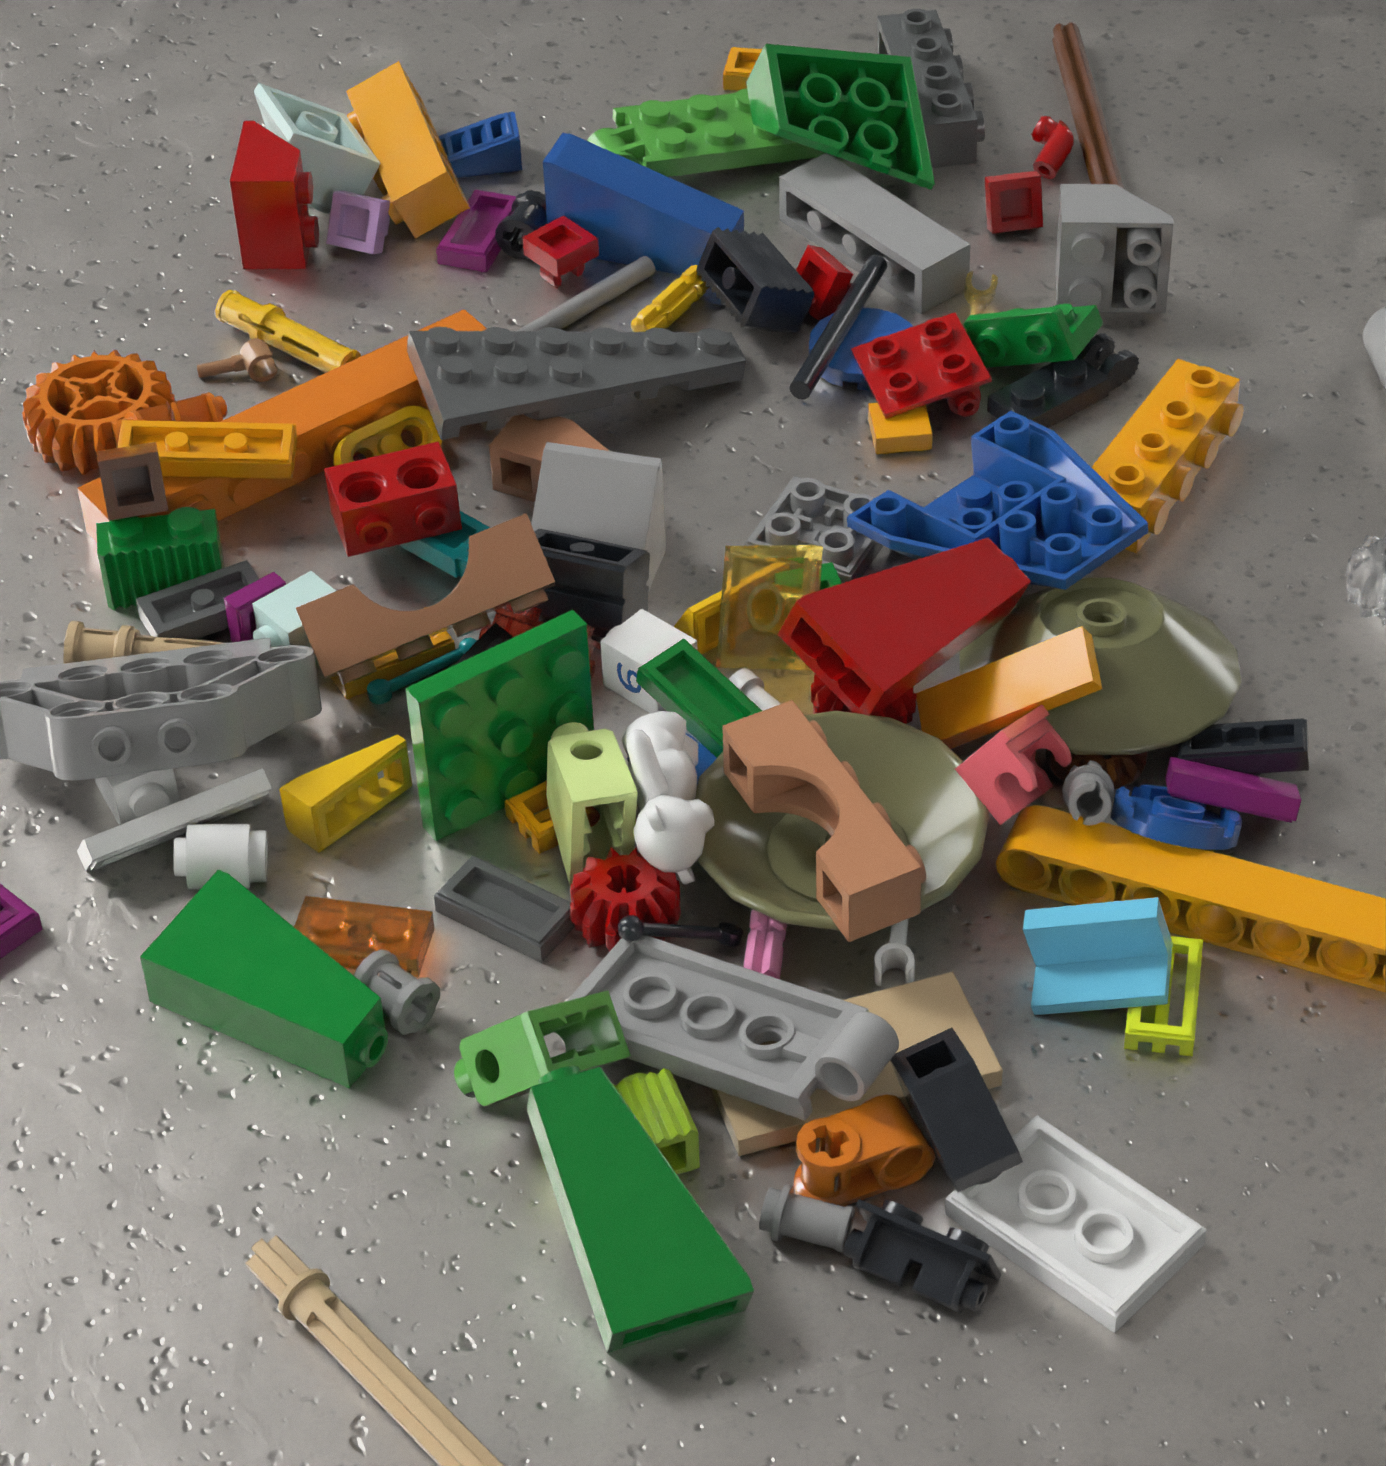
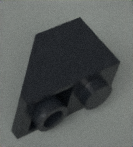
M952 1027L894 1054L890 1062L913 1118L932 1146L935 1156L958 1193L974 1185L988 1183L996 1179L1002 1172L1023 1163L1019 1150L975 1061Z

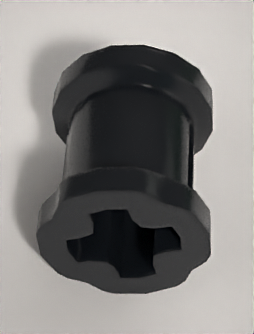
M527 190L525 193L516 196L511 206V216L501 220L495 231L499 247L506 254L518 259H529L524 255L523 244H519L523 235L525 236L547 224L545 194L533 190ZM531 205H534L535 207L529 215L527 210Z

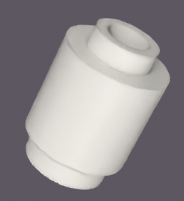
M250 824L187 825L186 838L174 839L175 877L186 876L188 889H201L217 870L230 874L247 889H251V882H267V830L251 831Z

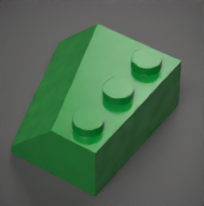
M765 43L746 81L754 125L785 139L932 190L935 181L911 57Z

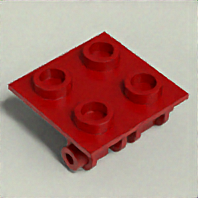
M955 312L927 320L922 324L888 336L878 337L868 343L851 348L852 354L885 419L947 398L948 406L953 413L963 417L972 416L978 411L981 401L979 386L992 382L989 372Z

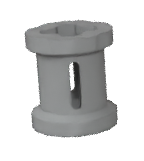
M388 950L373 952L356 969L354 976L381 997L383 1013L390 1017L391 1025L401 1034L406 1035L418 1032L434 1015L436 1005L440 999V987L429 978L417 979L402 969L398 958Z

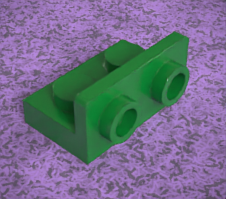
M1064 303L1053 307L1035 309L1016 308L1005 312L970 315L963 325L985 367L990 368L1075 360L1104 323L1096 305L1073 307L1071 304Z

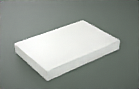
M1036 1115L1012 1137L1023 1163L1002 1172L996 1179L988 1183L974 1185L959 1193L955 1189L945 1198V1214L1110 1331L1116 1333L1205 1245L1207 1229Z

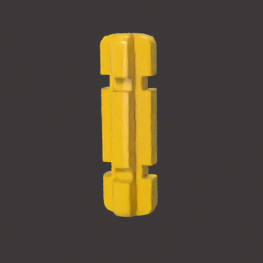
M691 265L681 274L680 278L674 280L652 300L650 305L644 307L631 321L633 332H646L651 328H668L691 307L693 302H696L706 293L710 287L706 286V282L702 281L701 276H697L698 265Z

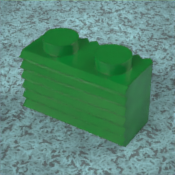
M181 507L168 515L143 518L134 516L96 523L97 556L108 608L116 610L119 606L125 609L131 605L137 607V598L225 568L215 509L199 511L193 507Z

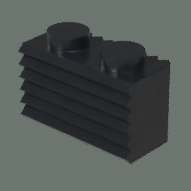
M719 227L714 229L697 266V276L702 277V281L706 282V286L711 288V293H716V299H721V304L726 305V310L731 311V316H735L736 322H740L741 328L796 333L799 331L805 315L810 310L815 295L813 289L763 232L757 235L754 231L748 234L746 231L739 233L737 229L732 232L728 228L723 231Z

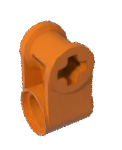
M889 1094L875 1096L859 1106L828 1117L813 1119L803 1125L798 1132L796 1141V1152L802 1163L795 1171L794 1192L797 1195L846 1207L858 1202L859 1199L864 1200L888 1190L905 1188L917 1182L932 1167L935 1159L934 1150L897 1096ZM820 1138L819 1152H816V1139ZM835 1177H838L837 1191H834Z

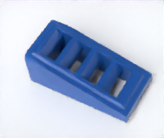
M514 111L499 114L439 136L457 178L523 170L520 135Z

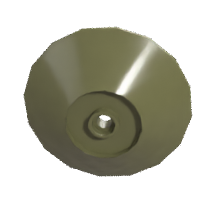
M1083 578L1066 590L1050 587L1022 596L1009 615L959 652V673L962 675L1083 626L1092 634L1102 689L1048 710L1050 715L1046 717L1047 721L1067 744L1071 754L1136 755L1184 743L1221 720L1242 686L1237 649L1211 619L1172 598L1136 583L1115 578Z
M842 711L804 715L809 722L814 720L821 726L826 736L828 747L839 761H847L852 766L857 775L860 788L872 803L878 802L884 807L891 821L893 831L905 846L912 845L921 856L926 871V881L921 884L920 911L949 897L981 859L990 816L986 806L983 805L955 770L963 761L939 738L891 717L868 716ZM722 752L700 775L696 786L695 799H699L709 805L714 814V826L705 835L702 855L698 858V863L731 899L781 923L840 931L816 898V851L831 838L830 834L815 822L798 815L781 812L753 813L724 773Z

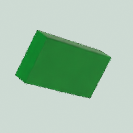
M684 638L638 668L636 683L667 712H676L686 720V730L716 758L723 752L722 726L762 711Z

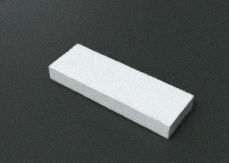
M259 769L86 838L82 841L77 852L85 870L95 871L187 833V825L211 824L261 804L269 795V791L272 789L264 769Z

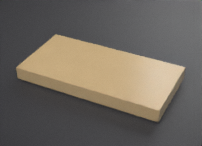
M953 971L844 1000L868 1008L870 1013L876 1014L887 1021L895 1030L899 1039L897 1052L952 1027L975 1061L987 1088L1002 1086L1003 1070ZM766 1041L761 1043L760 1045H771L777 1042ZM890 1061L862 1098L857 1101H845L835 1097L827 1090L816 1088L809 1097L812 1113L806 1121L710 1087L738 1156L797 1141L798 1132L804 1124L813 1119L828 1117L859 1106L875 1096L895 1095L902 1101L906 1109L910 1110Z

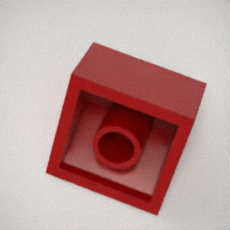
M243 121L230 177V188L243 269H306L310 248H317L319 244L317 216H309L308 204H312L313 201L312 173L303 172L301 152L298 148L256 121Z

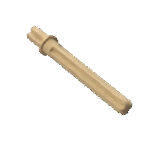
M276 1235L268 1243L260 1239L252 1246L251 1249L255 1254L245 1262L246 1267L279 1300V1312L288 1320H298L439 1466H504L329 1288L330 1279L321 1269H310Z

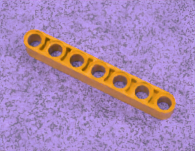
M1039 805L1025 807L1019 812L997 857L996 868L1001 878L1010 886L1021 891L1070 905L1158 897L1170 933L1188 938L1203 939V942L1386 993V898L1209 850L1159 842L1135 834L1123 827L1105 822H1100L1096 825L1083 824L1082 816L1076 821L1069 812Z

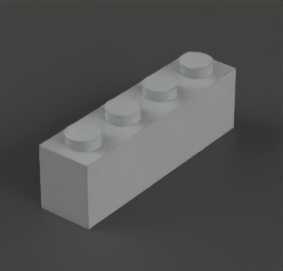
M825 153L779 177L780 221L819 247L824 248L858 273L869 256L879 255L883 257L887 262V269L877 285L920 314L927 312L969 288L971 244L832 155Z

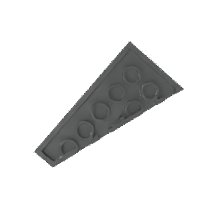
M434 327L428 331H409L407 342L408 356L441 440L459 437L460 426L480 422L486 431L504 428L506 417L524 414L529 418L539 421L613 406L616 395L634 392V396L638 400L657 397L658 387L673 384L678 388L688 391L743 380L746 359L733 334L714 328L702 329L699 332H672L663 328H651L646 332H619L611 328H597L592 332H565L553 327L542 328L538 331H510L500 327H490L483 331H455L447 327Z

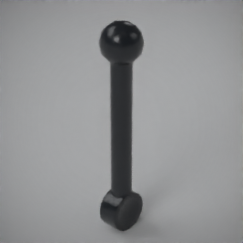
M628 915L623 917L618 923L620 937L629 942L636 941L641 936L717 940L723 945L737 947L743 936V930L739 926L727 922L719 923L718 927L642 922L637 916Z

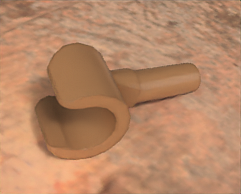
M257 338L247 341L242 346L239 355L197 365L200 378L232 371L247 370L251 379L257 382H265L274 378L278 373V368L271 358L272 352L268 344Z

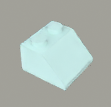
M258 83L254 94L266 129L298 148L301 152L303 172L312 173L313 201L312 204L308 205L320 212L330 213L334 191H347L364 195L381 163L346 115Z

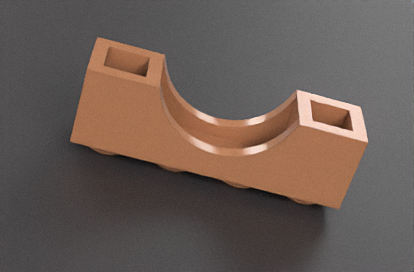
M525 513L469 536L468 561L460 582L448 596L430 607L415 611L389 609L370 600L352 584L296 607V610L324 677L330 679L339 675L342 685L376 672L373 661L395 651L399 660L403 661L434 648L430 637L453 628L458 638L491 624L488 613L510 604L514 614L542 604L548 601L545 590L555 586V580L528 515Z
M790 700L722 726L724 773L753 813L781 812L798 815L815 822L830 834L831 838L816 851V898L848 942L920 914L921 884L926 881V871L921 856L912 845L905 846L893 831L891 821L884 807L878 802L872 803L860 788L857 775L852 766L847 761H839L828 747L826 736L816 721L809 722L794 701Z

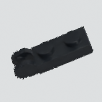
M1105 333L1096 334L1075 360L1051 362L988 395L987 412L998 419L1009 411H1013L1049 428L1106 398L1110 391L1120 387L1123 382L1127 383L1129 379L1131 380V377L1135 375L1138 369L1139 358L1131 351L1125 349L1119 351L1118 354L1114 353L1115 341Z

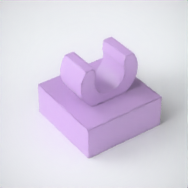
M334 191L326 244L369 254L382 253L384 238L388 235L390 216L388 211L390 201L347 191Z

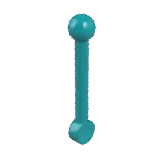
M471 637L464 638L459 643L457 649L389 681L385 679L371 681L367 685L369 701L373 704L387 703L392 698V692L456 663L477 640Z

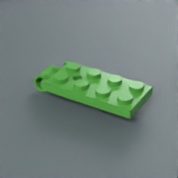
M741 89L737 93L714 96L698 94L691 96L689 99L666 102L649 100L641 105L613 108L612 118L617 128L599 129L587 140L667 177L817 158L825 154V152L777 136L754 125L747 89Z

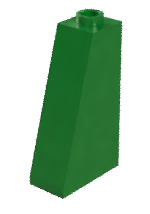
M221 870L215 872L140 956L150 1002L349 1089L367 1067H373L380 1061L386 1050L388 1032L385 1029L381 997L230 874Z
M566 1066L543 1075L538 1080V1085L530 1087L527 1112L606 1352L610 1353L746 1311L754 1293L750 1277L602 1068L596 1067L580 1072L578 1066Z

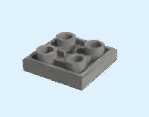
M794 476L745 542L744 560L767 567L785 558L790 562V570L833 562L842 583L860 578L867 571L883 545L847 527V516L872 501L874 497L867 494H854L827 486L816 479Z

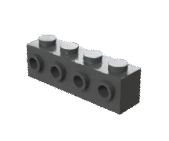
M910 9L900 14L878 16L877 54L906 56L912 59L932 168L976 163L977 142L984 141L985 139L984 118L981 110L974 111V94L971 83L963 82L962 59L960 55H953V39L950 28L943 29L936 10Z

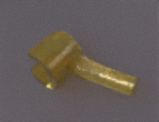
M970 271L965 278L964 297L970 303V315L984 314L986 306L994 300L996 295L998 278L992 273L990 287L986 290H978L971 283L973 271Z

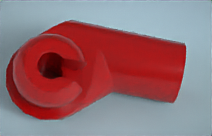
M1041 116L1031 136L1034 141L1044 144V147L1034 161L1033 169L1041 177L1051 180L1056 177L1074 145V136L1063 121L1059 120L1057 123L1049 116Z

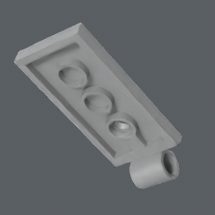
M641 936L636 941L630 942L621 938L567 1000L608 990L631 1054L630 1057H627L628 1059L660 1070L666 1068L672 1074L804 1121L812 1113L809 1097L816 1088L827 1090L835 1097L845 1101H857L862 1098L899 1048V1039L892 1026L878 1015L870 1013L868 1008L650 936ZM766 1041L777 1042L771 1045H760L761 1043Z

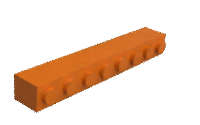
M463 309L418 331H428L434 327H447L455 331H483L487 328ZM408 335L221 421L296 424L297 446L293 479L162 476L169 511L145 514L138 517L168 515L181 507H193L199 511L215 509L218 522L323 472L324 468L334 466L333 456L335 448L350 433L404 407L420 406L429 410L407 353ZM403 429L401 434L409 430ZM355 452L354 456L359 455L361 453ZM101 477L77 488L86 532L96 542V523L109 522Z

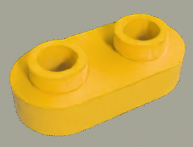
M408 406L344 437L335 448L333 463L334 466L354 462L353 456L355 452L362 453L366 458L412 448L402 441L401 433L403 429L413 433L415 437L414 447L438 441L441 446L442 440L430 411L420 406Z

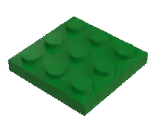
M574 610L405 688L422 826L435 841L467 828L475 822L505 808V800H509L547 781L548 741L551 740L553 732L558 727L566 723L577 722L585 725L588 731L594 730L587 623Z

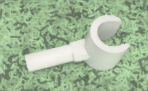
M908 919L891 925L889 943L881 946L875 954L874 978L875 984L878 986H882V974L892 968L901 969L905 972V984L915 981L914 954L906 946Z

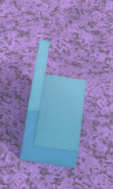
M1158 897L1025 910L1023 932L1036 965L1031 1001L1034 1015L1168 1004L1173 942Z

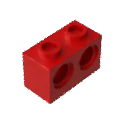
M439 441L324 468L331 514L348 557L462 529L457 484Z

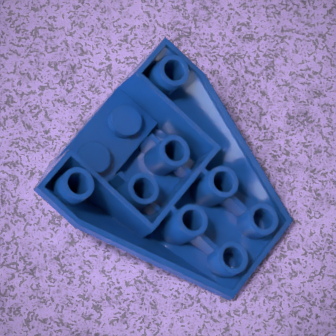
M1009 411L971 436L973 475L933 502L922 507L887 490L847 516V527L914 560L989 538L1005 555H1008L1016 562L1019 569L1031 580L1030 584L1064 590L1148 533V522L1055 431L1013 411Z

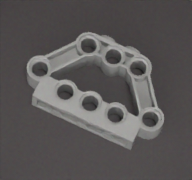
M270 638L25 668L23 669L21 679L0 682V759L15 760L54 772L55 777L58 779L74 781L203 765L237 758L246 752L247 747L295 722L313 718L321 713L322 706L314 650L311 647L300 645L271 647Z

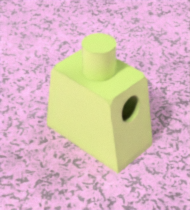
M577 722L561 725L553 732L551 740L548 741L546 795L569 885L573 883V874L583 872L587 857L605 860L611 847L619 855H629L634 850L635 837L633 829L636 824L637 789L613 731L608 729L588 731L585 725ZM593 806L600 815V820L592 827L585 811V807Z

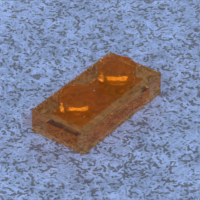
M305 896L294 925L298 931L345 969L356 970L362 961L373 952L388 950L398 958L402 969L419 978L435 930L433 911Z

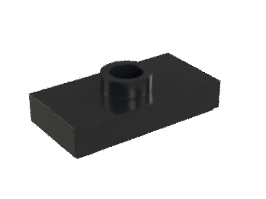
M1307 719L1213 724L1186 742L1180 743L1178 758L1256 776L1262 773L1309 771Z

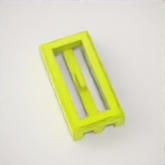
M1171 936L1173 947L1168 1004L1156 1005L1154 1024L1140 1022L1142 1006L1128 1007L1124 1049L1138 1050V1042L1152 1043L1151 1052L1165 1053L1166 1045L1180 1046L1179 1055L1193 1057L1203 939ZM1175 953L1188 955L1181 1027L1168 1025Z

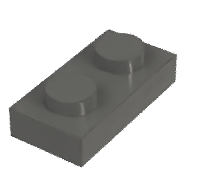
M245 560L137 598L138 614L150 636L196 640L229 628L224 597L259 580L249 562Z

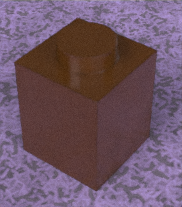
M156 442L97 451L98 466L109 521L169 511Z

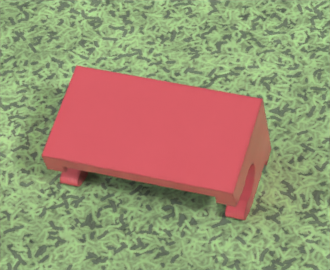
M1040 705L1002 729L955 768L1000 825L1053 787L1045 770L1036 764L1035 754L1038 749L1044 748L1051 751L1055 761L1063 767H1067L1072 762L1069 747L1047 721L1046 717L1050 714L1043 705Z

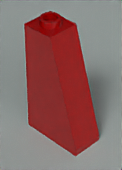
M985 538L806 594L795 602L777 635L853 713L868 716L877 715L1009 615L1031 580L1019 569L1011 557L1005 555L989 538Z

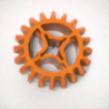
M117 349L108 355H98L94 350L91 356L84 358L72 355L71 362L66 364L52 363L51 373L37 374L36 384L26 388L27 398L23 402L24 411L22 412L28 441L32 444L34 452H39L45 463H57L61 471H68L78 467L81 474L85 475L91 469H99L97 451L118 447L117 422L124 419L127 412L166 404L170 420L176 421L171 403L176 400L166 373L157 370L154 361H141L138 353L121 357Z

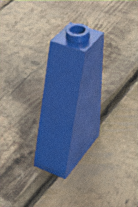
M562 133L543 160L547 224L564 215L598 238L599 256L594 259L629 265L640 257L647 256L653 262L656 271L681 275L691 265L699 264L714 229L719 227L722 231L727 228L731 232L736 229L739 233L744 231V210L573 134Z

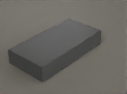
M473 855L434 895L436 912L540 963L551 954L575 927L570 915L571 902Z

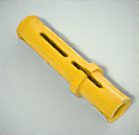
M230 289L224 292L216 304L215 315L218 321L227 323L249 334L250 339L257 338L263 340L269 347L273 346L325 373L361 357L359 351L352 350L315 330L287 318L283 309L271 303L261 305L241 295L236 290Z

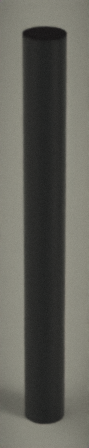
M871 255L866 260L790 384L789 389L794 397L804 400L811 395L886 271L887 262L883 257Z

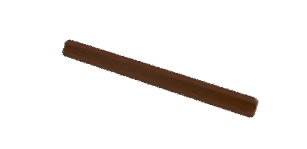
M1059 22L1052 29L1054 34L1052 43L1090 183L1116 184L1124 189L1079 27L1073 22L1065 26Z

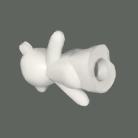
M658 711L637 718L627 727L622 737L623 747L630 759L627 766L637 789V806L640 812L633 829L639 853L650 865L662 872L678 873L681 882L685 885L695 881L691 866L702 855L705 835L714 826V814L709 805L699 799H695L697 786L695 766L698 764V742L686 735V720L676 712Z

